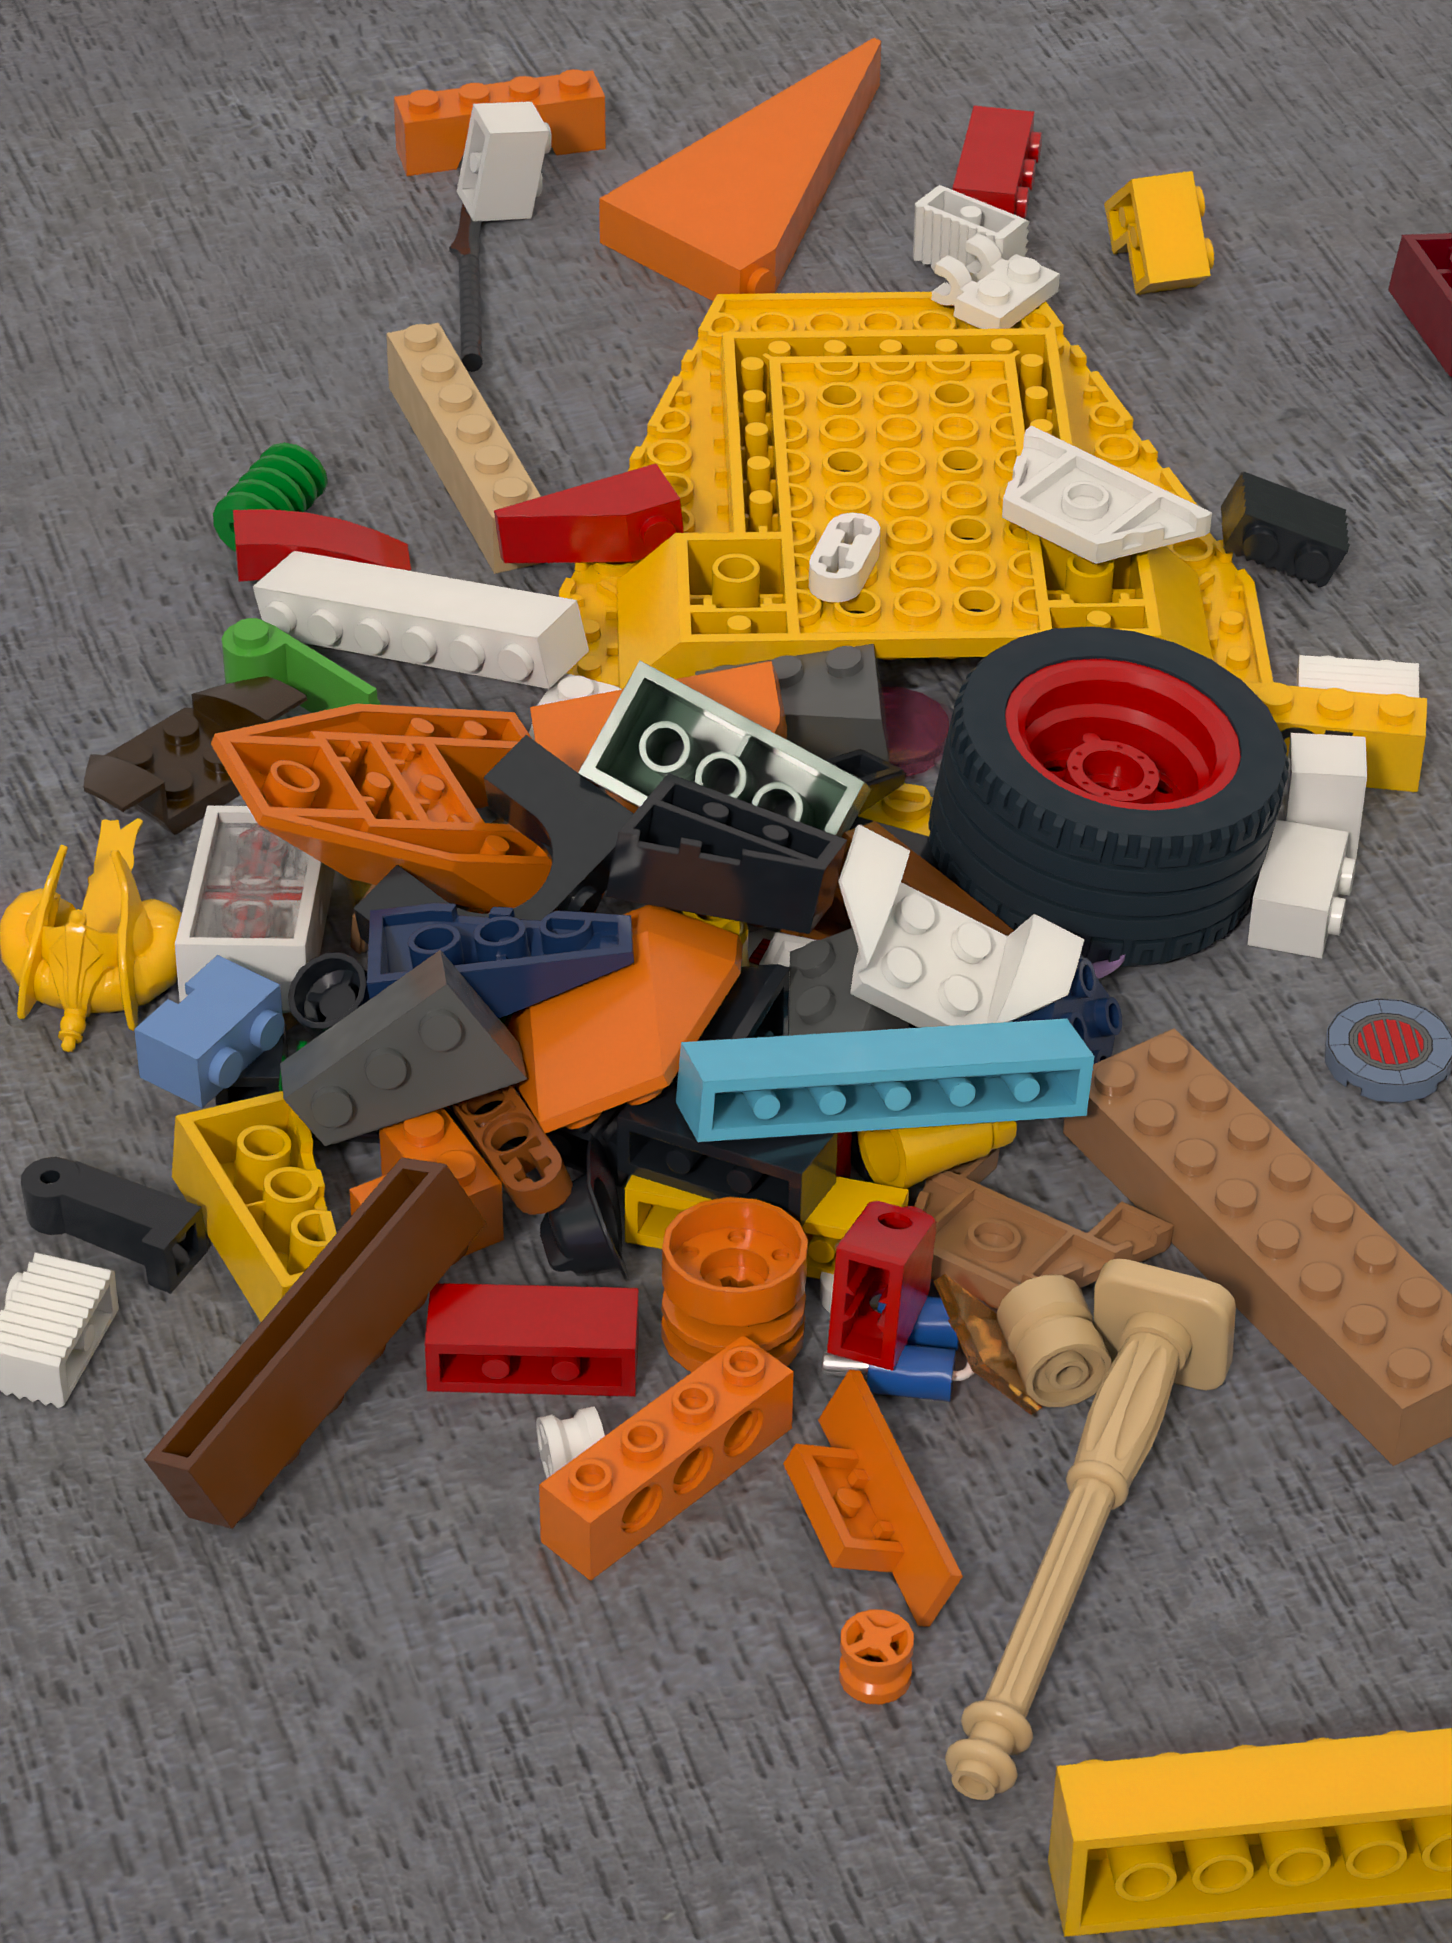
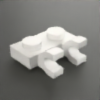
M977 233L966 241L965 251L975 255L980 262L974 260L965 266L956 258L947 255L935 263L934 273L946 278L949 283L944 282L934 289L931 300L946 306L954 305V317L980 329H1009L1058 292L1060 273L1040 265L1032 258L1022 257L1017 254L1005 260L1002 258L999 248L991 239Z

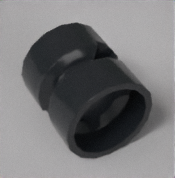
M325 953L312 958L299 969L290 984L288 994L290 1012L313 1038L318 1037L370 1000L367 987V971L355 958L344 953Z

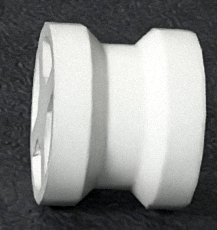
M595 1407L578 1409L573 1418L563 1420L558 1419L554 1415L537 1417V1441L546 1479L605 1436Z

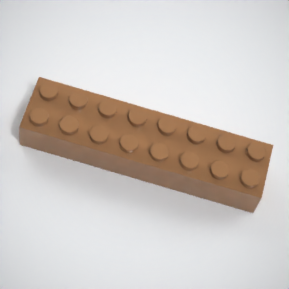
M1175 1028L1093 1064L1087 1116L1064 1117L1063 1133L1138 1209L1174 1225L1171 1242L1209 1281L1220 1284L1231 1293L1235 1299L1236 1308L1393 1466L1452 1437V1294Z

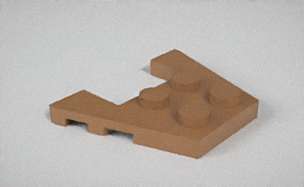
M1000 1148L990 1150L989 1154L985 1157L957 1165L928 1177L923 1191L919 1192L914 1207L930 1214L937 1221L931 1279L944 1282L984 1301L987 1305L996 1309L999 1308L1002 1299L1014 1287L1028 1279L1043 1275H1062L1074 1280L1079 1288H1082L1097 1281L1103 1265L1109 1260L1119 1258L1142 1262L1165 1252L1170 1247L1174 1229L1173 1224L1121 1201L1090 1232L1085 1233L980 1185L979 1183L997 1168Z

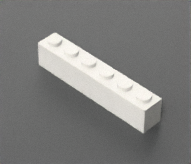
M293 551L253 586L262 620L306 644L550 689L589 652L578 602L574 599Z

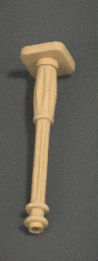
M1118 1258L1109 1260L1102 1267L1095 1284L1093 1325L1102 1336L1111 1357L1112 1365L1093 1400L1074 1465L1070 1467L1066 1476L1070 1495L985 1699L970 1704L963 1711L961 1723L964 1733L969 1738L960 1739L951 1744L945 1755L948 1771L953 1775L952 1783L954 1787L969 1798L976 1800L991 1799L994 1794L1003 1793L1012 1788L1016 1782L1018 1773L1015 1762L1010 1756L1024 1752L1031 1745L1033 1732L1026 1716L1110 1510L1118 1508L1126 1501L1129 1487L1154 1443L1163 1421L1173 1383L1207 1391L1218 1388L1225 1381L1233 1358L1236 1304L1231 1293L1220 1284L1128 1259Z

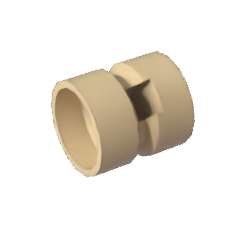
M1043 1275L1028 1279L1014 1287L1002 1299L997 1310V1320L1006 1345L1017 1361V1371L1030 1398L1035 1403L1045 1407H1066L1080 1403L1096 1394L1112 1363L1102 1336L1093 1325V1316L1079 1286L1074 1280L1062 1275Z

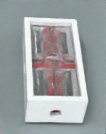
M207 806L175 941L179 1001L181 1002L188 996L185 993V983L219 955L280 984L282 1013L290 1012L288 994L292 980L301 967L312 958L320 956L335 870L258 825L248 806Z

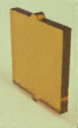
M946 1274L934 1280L950 1318L948 1320L949 1324L956 1332L971 1370L1030 1415L1040 1410L1042 1406L1028 1395L1017 1370L1016 1358L1008 1348L997 1320V1314Z

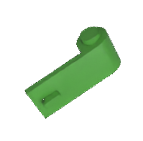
M246 618L230 626L222 636L225 684L269 676L305 694L307 701L299 706L311 713L352 704L381 705L377 699V689L276 626L261 619Z

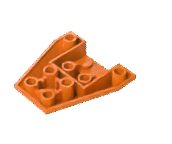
M643 906L623 914L631 915L633 964L507 1015L504 1026L520 1043L527 1076L526 1080L514 1085L544 1133L564 1126L568 1129L586 1126L597 1119L605 1110L626 1102L629 1105L643 1104L655 1098L661 1093L663 1088L670 1085L679 1071L681 1042L698 1041L741 973L743 943L738 934L663 907Z

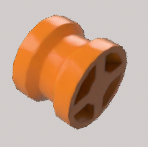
M870 1609L852 1616L841 1629L840 1652L842 1656L839 1666V1681L844 1691L853 1699L866 1704L882 1705L896 1701L907 1692L912 1681L911 1657L913 1656L914 1633L909 1623L901 1616L887 1610Z

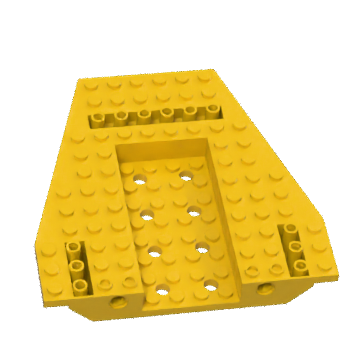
M932 292L717 294L698 329V340L692 350L687 349L681 361L679 375L672 377L647 424V435L641 447L636 446L629 458L628 471L655 463L658 465L680 498L684 533L673 534L647 557L637 561L575 563V571L572 577H566L559 590V597L577 600L589 652L567 674L583 676L590 680L617 686L620 689L625 688L639 660L674 679L695 676L696 671L714 669L722 665L734 666L772 660L785 655L797 656L833 650L841 646L854 647L874 644L876 658L883 660L898 658L939 657L942 659H955L958 657H986L991 652L1019 637L1055 628L1102 627L1139 632L1177 643L1212 659L1243 682L1265 684L1273 682L1255 583L1245 568L1238 570L1232 563L1233 552H1225L1223 540L1216 541L1210 532L1202 537L1095 564L1002 518L1003 497L1008 482L1012 481L1016 458L1021 456L1025 431L1030 426L1036 427L1197 505L1169 467L1162 468L1157 462L1158 451L1149 439L1142 441L1134 431V419L1098 371L1091 372L1086 366L1087 356L1080 346H1071L1063 335L1064 325L1046 301L1009 329H980L954 317V305L946 306L932 301ZM845 513H862L871 516L880 525L879 558L861 592L849 601L838 603L818 599L809 589V562L828 523L834 517ZM961 538H974V539H973V540H965V539H961ZM979 609L983 610V612H972L969 610ZM849 611H863L866 613L856 614Z

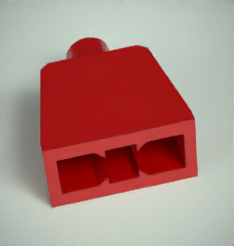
M881 1201L869 1202L836 1248L827 1353L887 1370H894L925 1304L930 1289L937 1221L930 1214L914 1206L900 1207ZM879 1294L882 1295L878 1302L886 1304L882 1313L876 1312L870 1306L871 1299Z

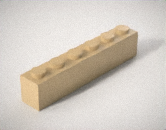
M439 322L428 325L415 324L404 330L386 333L389 389L494 574L541 564L504 563L500 557L494 510L541 497Z

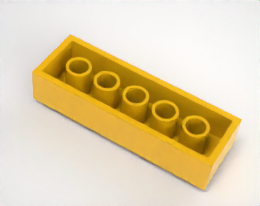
M1452 1728L1417 1732L1397 1730L1383 1735L1344 1739L1316 1738L1302 1743L1260 1747L1241 1745L1228 1750L1186 1754L1166 1752L1154 1757L1113 1761L1092 1759L1078 1764L1056 1766L1048 1864L1064 1937L1452 1899Z

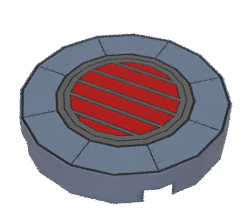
M1376 998L1356 1002L1338 1012L1328 1026L1325 1040V1063L1334 1079L1346 1087L1348 1081L1352 1085L1360 1087L1361 1096L1375 1101L1397 1103L1421 1099L1437 1091L1438 1083L1445 1078L1447 1081L1452 1072V1033L1446 1023L1427 1008L1404 1000Z

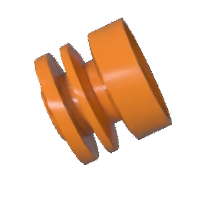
M725 1197L703 1201L680 1212L665 1229L662 1246V1284L664 1291L661 1308L663 1314L661 1338L669 1356L686 1370L693 1372L742 1335L786 1366L790 1365L803 1348L808 1239L796 1219L782 1208L757 1199Z

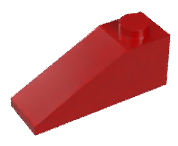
M656 463L494 510L500 557L504 563L633 562L647 557L673 534L684 533L680 498Z

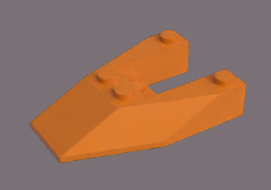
M352 704L214 734L211 745L258 825L349 879L377 885L396 865H399L446 902L490 912L492 907L515 908L525 903L540 890L550 873L552 862L537 844L510 824L485 823L476 808L488 806L484 776L525 735L531 738L515 712Z

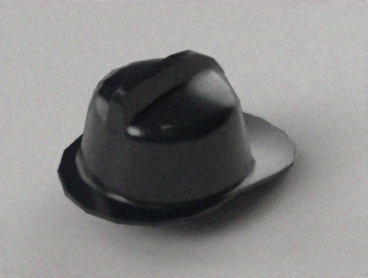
M592 1137L587 1145V1172L572 1181L571 1194L563 1204L545 1213L540 1224V1237L548 1263L554 1271H572L577 1276H590L620 1270L625 1281H629V1275L622 1256L621 1212L615 1180L602 1144L597 1138Z

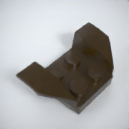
M269 676L241 680L191 694L193 708L179 710L106 755L90 754L84 777V791L109 803L121 812L134 807L173 835H177L203 819L207 806H224L240 796L238 789L211 745L214 734L272 722L307 701V696Z

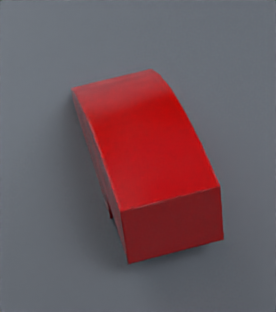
M273 509L233 510L239 582L261 580L293 551L411 571L408 544L380 531L346 520L306 512Z

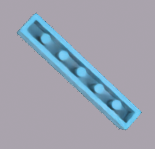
M1068 1019L681 1042L676 1104L697 1142L1087 1116L1094 1055Z

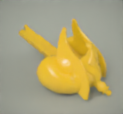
M139 818L120 829L119 820H102L94 861V873L88 877L89 885L81 910H76L72 903L60 898L61 895L55 892L68 850L67 846L61 844L44 888L20 893L6 908L0 922L1 960L19 986L17 1017L24 1019L36 1001L54 1008L63 1009L64 1016L60 1021L61 1031H59L58 1038L62 1041L61 1048L68 1053L74 1051L76 1044L82 1042V1034L86 1028L85 1020L91 1013L124 1011L128 1028L134 1031L138 1025V1006L149 1003L173 986L178 980L175 941L182 912L171 904L156 899L141 901L131 873L134 866L133 849L137 834L143 825V820Z

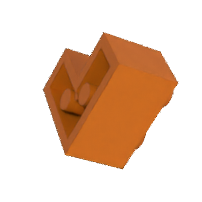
M444 1108L379 1129L382 1176L349 1189L351 1216L401 1157L446 1164L486 1222V1225L469 1244L464 1256L504 1240L502 1182Z

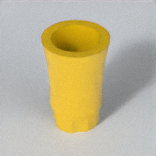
M1016 1121L870 1130L857 1131L863 1162L874 1183L908 1189L928 1177L957 1165L985 1157L989 1154L990 1150L1012 1143L1016 1137L1017 1123Z

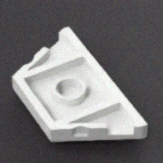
M1030 426L1025 431L1021 456L1016 458L1012 481L1008 482L1003 497L1002 518L1075 553L1079 557L1098 564L1205 536L1211 529L1212 512L1036 427Z

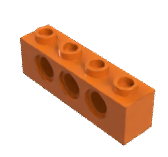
M740 1336L539 1484L541 1543L587 1579L593 1580L792 1429L794 1371L746 1336Z

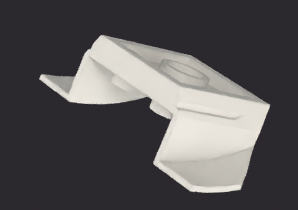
M861 825L855 828L850 849L838 881L859 948L854 965L850 994L918 1028L1012 1022L1068 995L1084 942L1083 938L1035 914L1009 936H1006L902 883L901 880L910 850Z

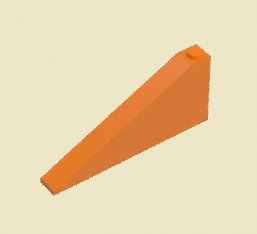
M876 38L870 39L599 198L600 243L711 301H714L717 294L775 293L880 85L881 41Z

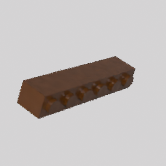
M401 1157L144 1459L188 1518L233 1529L241 1519L250 1514L255 1508L260 1495L279 1472L296 1459L304 1442L324 1418L340 1406L344 1399V1394L368 1365L375 1362L383 1354L386 1344L407 1318L424 1305L428 1293L447 1270L466 1254L469 1244L486 1225V1222L446 1164Z

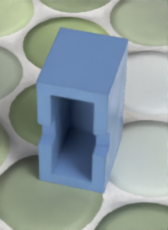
M219 955L185 983V993L188 995L179 1004L167 999L134 1029L140 1078L200 1108H203L221 1090L233 1085L240 1073L264 1051L273 1048L284 1033L280 984Z

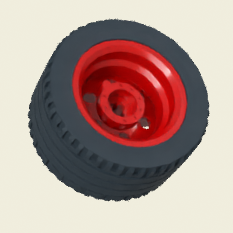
M1102 627L1055 628L1022 636L983 658L977 664V667L967 674L966 680L962 682L960 692L956 698L930 810L928 827L930 830L929 843L932 847V854L943 875L1014 931L1035 914L1083 938L1081 954L1084 958L1090 960L1091 963L1104 960L1113 962L1119 960L1120 956L1125 955V960L1120 965V967L1162 964L1189 956L1226 936L1227 932L1235 928L1238 920L1243 918L1251 904L1279 814L1289 774V760L1286 756L1287 747L1283 740V735L1268 707L1241 679L1212 659L1177 643L1135 631Z

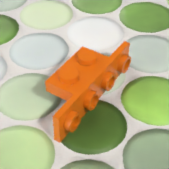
M848 1370L818 1419L831 1447L795 1443L783 1465L833 1568L892 1573L917 1625L930 1627L963 1575L862 1372Z

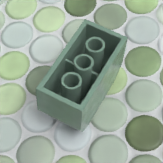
M640 660L578 772L591 782L638 808L669 773L838 837H842L844 832L850 830L871 791L864 781Z

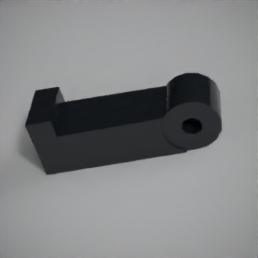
M48 1157L34 1161L25 1168L21 1175V1187L27 1220L33 1229L48 1235L66 1233L145 1266L148 1285L171 1294L208 1252L201 1206L79 1161L74 1162L60 1157Z

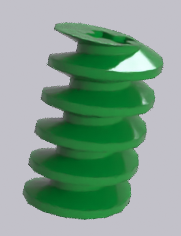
M285 442L271 445L250 466L249 471L239 478L238 483L230 488L227 495L217 503L213 512V526L219 538L231 550L236 552L233 510L273 509L305 512L314 505L316 498L321 496L326 490L328 480L324 467L310 451L299 445Z

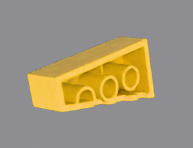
M283 1091L175 1116L172 1178L187 1202L202 1207L206 1234L260 1322H262L337 1234L332 1213L327 1211L324 1198L325 1185L321 1169L316 1168L311 1130L283 1098Z

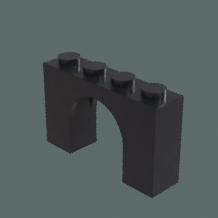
M525 735L484 776L489 809L537 844L552 862L550 873L540 890L528 901L514 908L515 918L542 920L546 915L554 911L594 913L601 902L602 894L608 887L618 833L632 817L633 813L528 735ZM396 865L354 907L360 938L369 945L370 910L429 903H449L402 867ZM457 908L458 915L489 917V914L473 913Z

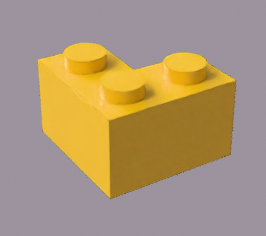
M1193 171L1131 179L1104 203L1113 254L1128 252L1136 295L1196 287L1211 276L1210 270L1214 265V251L1210 239L1204 238L1201 218L1205 213V199L1201 187L1195 186Z

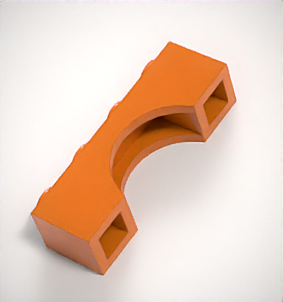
M572 69L566 70L559 75L537 78L519 76L507 82L492 84L468 83L460 88L440 91L422 89L414 91L410 95L395 96L396 151L406 176L457 170L464 155L473 104L532 102L542 120L547 122L550 127L552 136L551 147L556 156L606 149L605 95L594 71Z

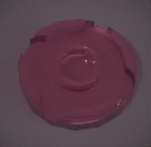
M882 687L891 764L903 769L906 772V777L927 771L935 765V758L941 755V753L943 755L949 730L948 715L938 702L921 692L901 687Z

